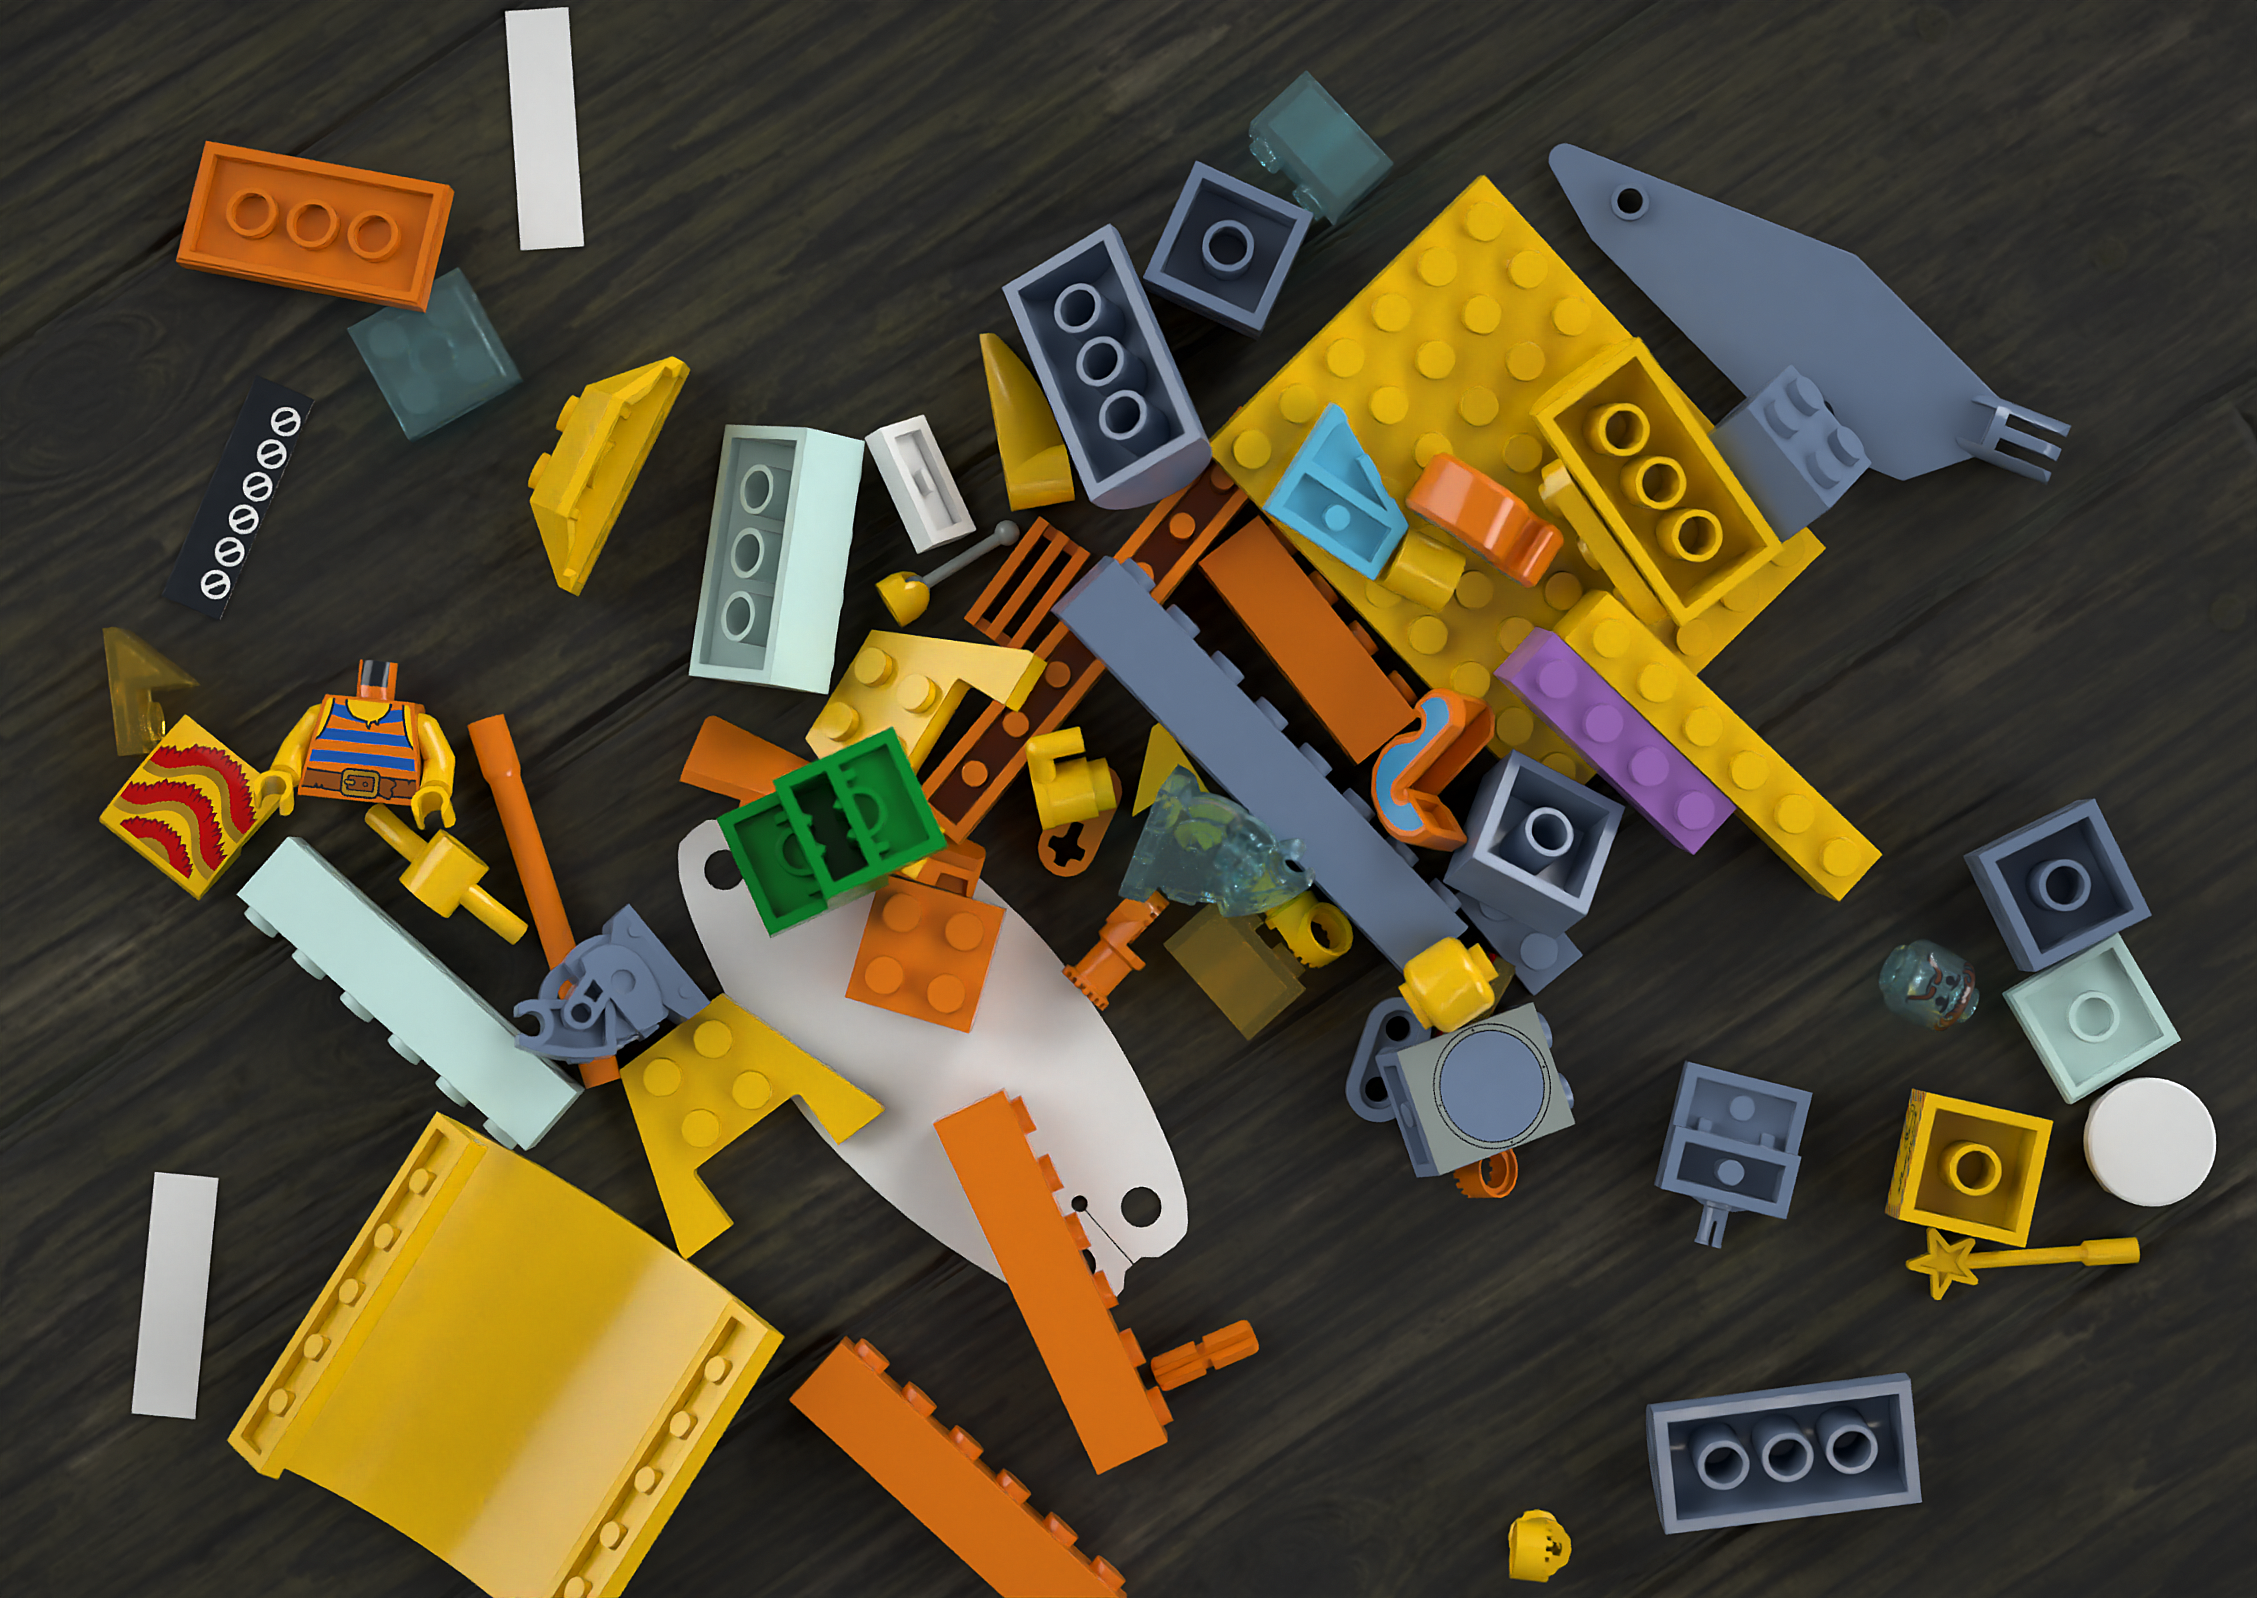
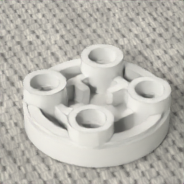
M2143 1077L2130 1079L2112 1087L2105 1094L2098 1096L2089 1108V1116L2084 1130V1152L2092 1174L2105 1191L2133 1204L2152 1207L2163 1206L2187 1197L2207 1177L2216 1152L2215 1128L2204 1104L2187 1088L2175 1082L2159 1078Z

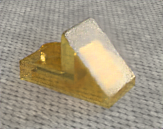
M118 627L103 628L118 756L130 758L148 756L157 746V740H162L165 736L163 711L159 702H152L151 692L200 686V684L132 631Z

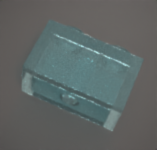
M1307 70L1250 122L1248 134L1254 139L1249 145L1251 152L1272 174H1275L1279 169L1286 173L1298 186L1292 192L1293 196L1304 210L1314 214L1313 218L1317 221L1325 215L1335 226L1390 175L1394 165L1389 157Z

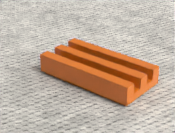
M1039 516L964 617V620L1001 647L1021 650L1089 559L1091 553L1078 546L1061 531L1059 532ZM1044 536L1051 544L995 620L990 623L983 616L1041 537ZM1063 550L1072 558L1014 637H1009L1002 631Z

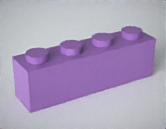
M1536 626L1493 673L1674 846L1694 855L1737 808L1554 632Z

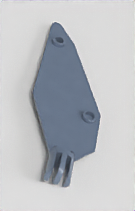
M1559 144L1552 149L1549 155V165L1590 238L1746 397L1750 396L1792 364L1801 376L1810 379L1818 387L1823 396L1824 405L1841 426L1852 430L1860 439L1864 448V454L1872 463L1868 468L1904 481L1975 457L2047 485L2052 474L2051 472L1994 449L1998 441H2001L2034 455L2057 461L2062 450L2061 448L2005 426L2007 418L2011 417L2037 429L2067 438L2071 425L1999 398L1857 255L1571 144ZM1625 191L1638 193L1642 199L1640 210L1633 214L1621 211L1617 204L1620 194Z

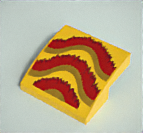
M185 714L124 784L99 817V821L199 901L241 855L242 846L279 807L282 795L270 794L266 796L262 801L260 809H257L254 802L253 786L260 773Z

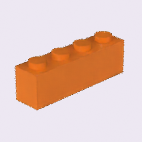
M1258 515L1198 563L1197 568L1352 764L1356 766L1417 718L1414 716L1413 709L1410 706L1418 701V698L1396 670L1387 676L1383 673L1371 657L1379 649L1368 633L1356 620L1348 626L1345 625L1331 607L1339 598L1330 585L1316 570L1307 576L1291 557L1299 550L1273 522L1267 526Z

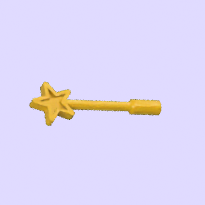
M1928 1227L1926 1229L1928 1253L1907 1260L1906 1267L1910 1270L1930 1274L1931 1296L1936 1300H1941L1952 1280L1970 1285L1978 1284V1279L1970 1269L2082 1262L2086 1266L2138 1263L2140 1252L2137 1238L2130 1237L2085 1240L2080 1246L1970 1253L1975 1245V1239L1967 1236L1948 1244L1936 1228Z

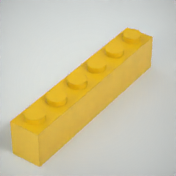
M1590 588L1551 630L1737 807L1733 813L1817 893L1839 902L1882 856V853L1609 592Z

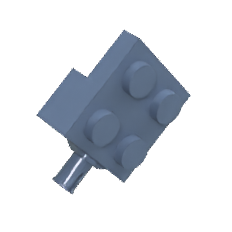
M1687 1061L1684 1062L1654 1185L1661 1189L1689 1195L1704 1205L1697 1237L1694 1242L1721 1248L1729 1211L1749 1210L1782 1219L1787 1218L1801 1157L1797 1154L1810 1106L1811 1092Z

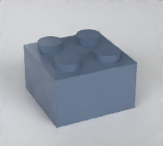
M1196 161L1143 276V289L1258 341L1308 233L1314 214Z
M1792 364L1739 403L1707 434L1781 544L1828 511L1872 464L1864 454L1863 445L1857 435L1849 428L1841 426L1824 405L1823 396L1818 387L1810 379L1801 376Z
M1513 749L1483 775L1463 827V832L1468 838L1467 843L1455 849L1443 883L1556 939L1587 915L1625 806Z
M2095 799L2076 800L1963 856L2020 971L2037 972L2151 916L2150 910Z

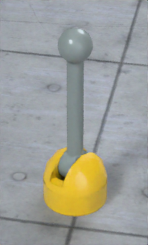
M1002 521L996 526L994 534L923 578L914 572L902 571L891 574L876 583V589L888 610L902 628L917 619L927 609L930 600L929 592L932 586L1000 544L1005 546L1014 544L1020 536L1019 527L1013 521Z

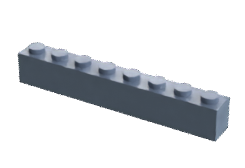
M1105 555L1050 609L1399 972L1404 974V966L1409 960L1446 937L1457 939L1468 928L1455 914L1462 906V903L1437 878H1434L1427 884L1412 869L1419 859L1404 842H1400L1391 835L1385 840L1368 823L1376 814L1367 803L1351 788H1348L1342 795L1325 778L1333 770L1331 766L1308 743L1305 742L1297 749L1281 732L1289 724L1287 720L1264 697L1261 696L1253 703L1237 686L1245 678L1242 673L1220 651L1217 650L1209 657L1196 644L1193 639L1200 633L1198 627L1176 605L1173 604L1165 611L1150 596L1149 592L1156 584L1131 558L1128 557L1120 564L1116 559Z

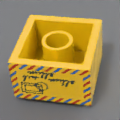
M1912 1089L1884 1213L1899 1220L2025 1248L2053 1121Z

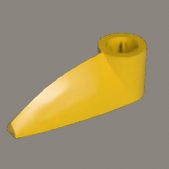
M979 334L1011 511L1075 500L1066 446L1041 388L1023 362L996 334Z

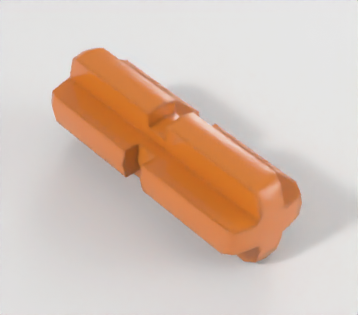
M1240 1320L1203 1336L1204 1342L1195 1345L1194 1341H1191L1154 1357L1151 1360V1370L1158 1386L1162 1391H1169L1206 1375L1207 1368L1214 1366L1218 1370L1255 1354L1259 1350V1343L1251 1324L1247 1320Z

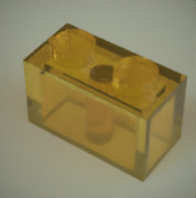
M1219 893L1170 936L1163 945L1249 1041L1306 990L1297 980L1306 970L1281 942L1271 950L1257 935L1255 930L1263 924V921L1239 894L1228 902Z

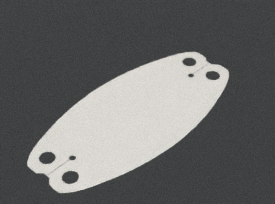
M706 820L682 840L678 851V866L683 894L696 931L725 994L790 1038V1041L823 1064L829 1065L836 1070V1073L883 1104L886 1108L885 1111L840 1145H837L804 1099L798 1094L791 1097L823 1139L878 1193L909 1219L958 1254L1007 1283L933 1125L935 1120L1005 1088L1010 1100L1020 1095L1023 1097L1037 1127L1036 1131L1027 1135L1038 1158L1049 1153L1060 1175L1064 1188L1055 1192V1195L1064 1215L1075 1212L1071 1206L1074 1197L1079 1195L1087 1199L1088 1206L1086 1211H1076L1092 1245L1087 1249L1091 1251L1095 1258V1273L1102 1269L1104 1270L1116 1297L1124 1288L1125 1271L1141 1257H1160L1183 1238L1187 1231L1188 1216L1187 1200L1182 1181L1164 1133L1126 1056L1087 995H1084L1082 990L1078 989L1061 972L1065 966L1029 924L980 878L978 879L973 899L1007 908V912L973 1029L970 1033H965L845 998L876 891L770 939L744 879H742L738 886L730 890H720L710 885L705 877L704 867L709 856L718 850H730L717 820ZM890 874V875H894V876H897V877H901V878H904V879H907V880H911V881H914V882H918V881H915V880H912V879H908V878H905V877H902V876H899V875ZM1133 1188H1150L1157 1193L1161 1200L1162 1209L1160 1216L1155 1223L1148 1227L1132 1226L1122 1215V1199Z

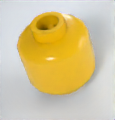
M1446 937L1409 960L1404 966L1403 973L1406 982L1398 988L1425 1030L1435 1025L1442 1032H1453L1490 1009L1494 1004L1495 996L1489 982L1498 977L1499 974L1478 943L1467 950L1460 940L1454 937Z

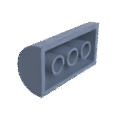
M1110 223L1002 287L1092 503L1105 509L1115 510L1144 506L1181 490L1205 470L1212 457V448L1123 240L1115 227Z
M1905 1372L1647 1405L1646 1433L1649 1462L1657 1509L1665 1534L1922 1502L1911 1380Z

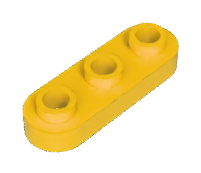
M1557 458L1543 467L1541 473L1544 483L1538 487L1542 500L1555 517L1560 519L1565 516L1579 535L1576 537V544L1586 562L1594 570L1603 568L1616 586L1613 589L1614 598L1637 620L1640 618L1649 626L1667 617L1669 614L1561 459Z

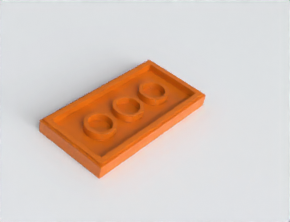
M206 141L176 262L186 269L426 313L454 191L449 185Z

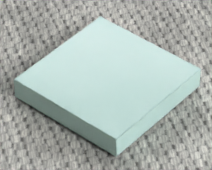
M2118 932L2049 965L2002 993L2063 1099L2068 1104H2073L2181 1040Z

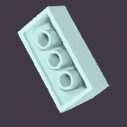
M725 425L689 676L784 690L828 694L831 672L834 666V650L839 616L844 598L843 589L849 548L853 538L852 528L858 487L862 476L865 441L804 427Z

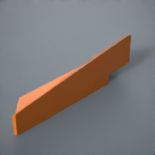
M709 716L702 725L683 768L680 781L741 800L739 807H742L775 792L772 780L811 762L717 716ZM943 833L948 849L930 856L916 879L901 871L893 873L973 898L986 857V850L984 847L968 839L961 845L957 844L948 835Z

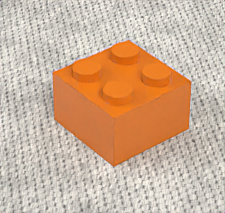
M888 875L889 885L875 892L845 998L970 1033L973 1029L1007 908L894 875Z

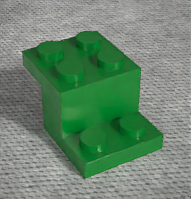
M893 726L772 780L775 792L716 818L770 939L888 886V875L948 849L947 842Z

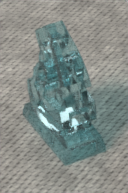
M1178 764L1158 790L1118 895L1126 899L1145 903L1160 887L1166 893L1168 899L1190 906L1195 905L1197 901L1216 903L1222 917H1235L1267 912L1268 909L1294 898L1310 887L1316 878L1313 867L1308 868L1304 872H1294L1285 863L1287 859L1297 861L1302 858L1307 850L1304 840L1292 838L1278 841L1273 831L1263 821L1249 815V811L1225 797L1201 792L1196 776L1187 768Z

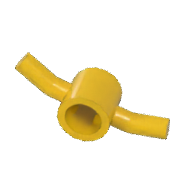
M378 803L368 810L365 822L411 862L399 880L418 899L446 918H449L461 904L512 945L523 936L528 928V924L477 885L479 880L489 870V867L469 848L442 829H439L430 842L427 843L382 803Z

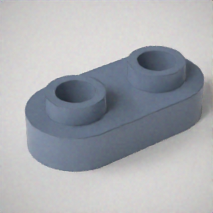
M1404 997L1387 998L1379 1002L1371 1010L1346 1080L1345 1092L1348 1103L1359 1116L1368 1121L1385 1122L1396 1117L1388 1094L1380 1101H1373L1366 1095L1365 1087L1367 1082L1373 1077H1382L1375 1056L1398 1047L1424 1042L1431 1037V1027L1425 1030ZM1396 1016L1404 1017L1410 1027L1408 1035L1399 1041L1391 1040L1386 1033L1388 1021Z

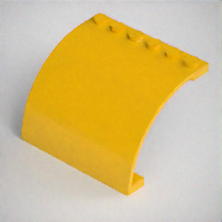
M436 1112L227 1441L258 1473L278 1479L284 1468L336 1493L421 1544L465 1575L493 1598H619L785 1336L688 1260H684L677 1252L622 1215L519 1153L454 1119Z

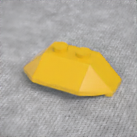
M671 356L586 385L580 398L572 395L566 402L557 421L556 429L563 432L553 454L550 455L544 452L532 470L528 487L534 489V492L529 501L558 587L578 597L690 372V368L683 361Z

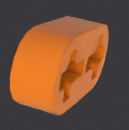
M1108 766L1118 808L1122 796L1121 780L1116 772ZM1117 808L1099 811V817L1077 821L1084 825L1077 845L1085 850V854L1081 861L1070 859L1065 867L1059 866L1054 862L1056 851L1048 846L1053 835L1064 838L1072 823L1044 830L1040 836L1038 852L1045 868L1053 874L1063 877L1075 876L1085 871L1093 861Z

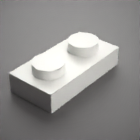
M924 415L879 428L865 437L917 554L959 540L976 530Z

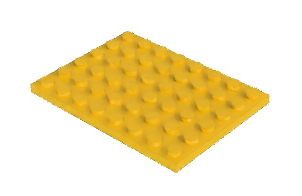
M1481 175L1450 203L1208 441L1212 448L1211 458L1431 690L1446 688L1487 701L1494 713L1495 726L1493 738L1485 747L1498 761L1514 749L1585 785L1597 772L1493 673L1536 626L1551 631L1590 588L1609 592L1614 597L1613 589L1616 586L1603 568L1594 570L1586 562L1576 544V537L1579 535L1565 516L1560 519L1555 517L1540 496L1538 487L1544 483L1541 470L1559 458V456L1533 421L1529 411L1549 389L1572 371L1606 349L1633 337L1485 175ZM1661 368L1707 435L1715 426ZM1329 403L1336 404L1345 412L1348 418L1346 420L1363 451L1369 454L1381 475L1383 486L1389 496L1397 503L1409 527L1466 554V563L1460 581L1450 600L1441 611L1434 612L1376 584L1384 566L1375 580H1370L1262 510L1265 502ZM1445 452L1470 465L1513 493L1528 506L1529 510L1543 520L1553 524L1563 533L1564 544L1535 587L1525 588L1498 572L1450 533L1436 527L1406 508L1404 498L1433 455ZM1804 527L1782 543L1785 548L1784 551L1684 627L1677 626L1670 615L1652 626L1645 624L1640 618L1638 621L1693 674L1697 675L1826 547L1807 527Z

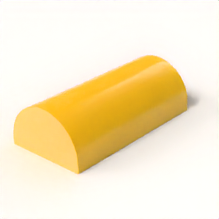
M1639 337L1624 340L1588 360L1549 389L1530 409L1529 415L1677 626L1684 627L1785 550Z

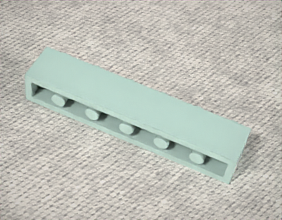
M287 837L238 892L237 895L250 906L244 912L245 916L257 928L272 938L280 932L298 948L292 954V957L302 968L319 980H322L326 974L345 990L340 996V1000L354 1014L366 1022H370L373 1017L377 1018L393 1033L388 1038L389 1044L411 1063L417 1065L423 1059L441 1076L435 1082L436 1085L455 1103L462 1107H465L469 1101L488 1117V1120L483 1124L485 1129L505 1147L512 1150L519 1144L525 1151L535 1147L585 1090L552 1059L540 1057L515 1048L514 1036L522 1034L516 1027L301 837Z

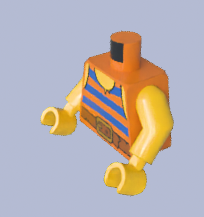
M360 659L356 697L325 694L322 703L311 706L283 741L270 770L260 774L254 781L255 807L260 809L262 801L266 796L280 794L282 795L279 801L280 815H289L294 808L293 788L299 784L298 795L411 806L419 829L425 828L424 819L428 813L441 810L445 827H452L456 820L450 801L453 789L455 756L437 720L425 714L424 705L394 701L398 663Z

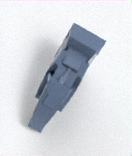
M628 904L603 925L602 935L589 938L577 945L566 955L561 964L547 974L541 984L538 1000H526L514 1007V1017L531 1014L539 1020L541 1026L539 1034L535 1037L525 1034L514 1036V1047L540 1057L566 1061L567 1064H589L592 1061L608 1059L616 1055L617 1050L623 1048L629 1042L636 1039L640 1042L646 1039L659 1028L657 1023L664 1018L678 1026L689 1020L711 1002L630 904ZM566 980H569L572 986L563 1000H557L559 988Z

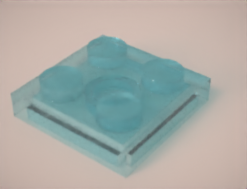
M459 267L433 281L426 313L387 306L347 329L406 437L411 442H415L523 382L463 271Z

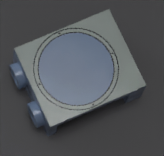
M1533 1002L1509 1006L1498 1010L1499 1014L1464 1026L1453 1032L1445 1033L1415 1045L1398 1047L1375 1056L1417 1177L1440 1176L1575 1124L1570 1110L1574 1103L1571 1088L1565 1077L1557 1072L1549 1049L1552 1047L1551 1030L1545 1018L1539 1012H1536Z

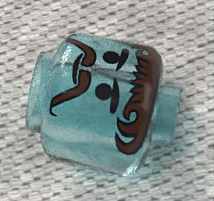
M1930 939L1915 940L1908 946L1905 944L1899 945L1888 956L1880 972L1879 988L1884 991V1003L1889 1011L1931 1033L1943 1032L1956 1021L1959 1023L1965 1022L1974 1012L1979 1000V990L1974 987L1976 976L1973 964L1965 957Z

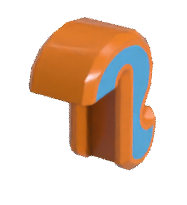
M1445 452L1432 456L1404 498L1406 508L1412 513L1447 531L1498 572L1525 588L1536 586L1564 544L1563 533L1553 524L1543 520L1529 510L1528 506L1517 496L1485 474Z
M1437 688L1427 692L1414 707V716L1421 718V728L1418 731L1394 737L1382 748L1372 769L1370 796L1379 821L1391 836L1400 842L1433 850L1452 852L1467 843L1468 838L1450 809L1441 802L1438 795L1493 738L1495 726L1492 707L1483 699L1446 688Z

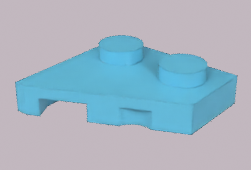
M1329 403L1265 502L1262 510L1366 578L1374 581L1409 527V524L1395 500L1387 493L1381 482V475L1369 454L1363 451L1346 420L1348 418L1345 412L1336 404Z

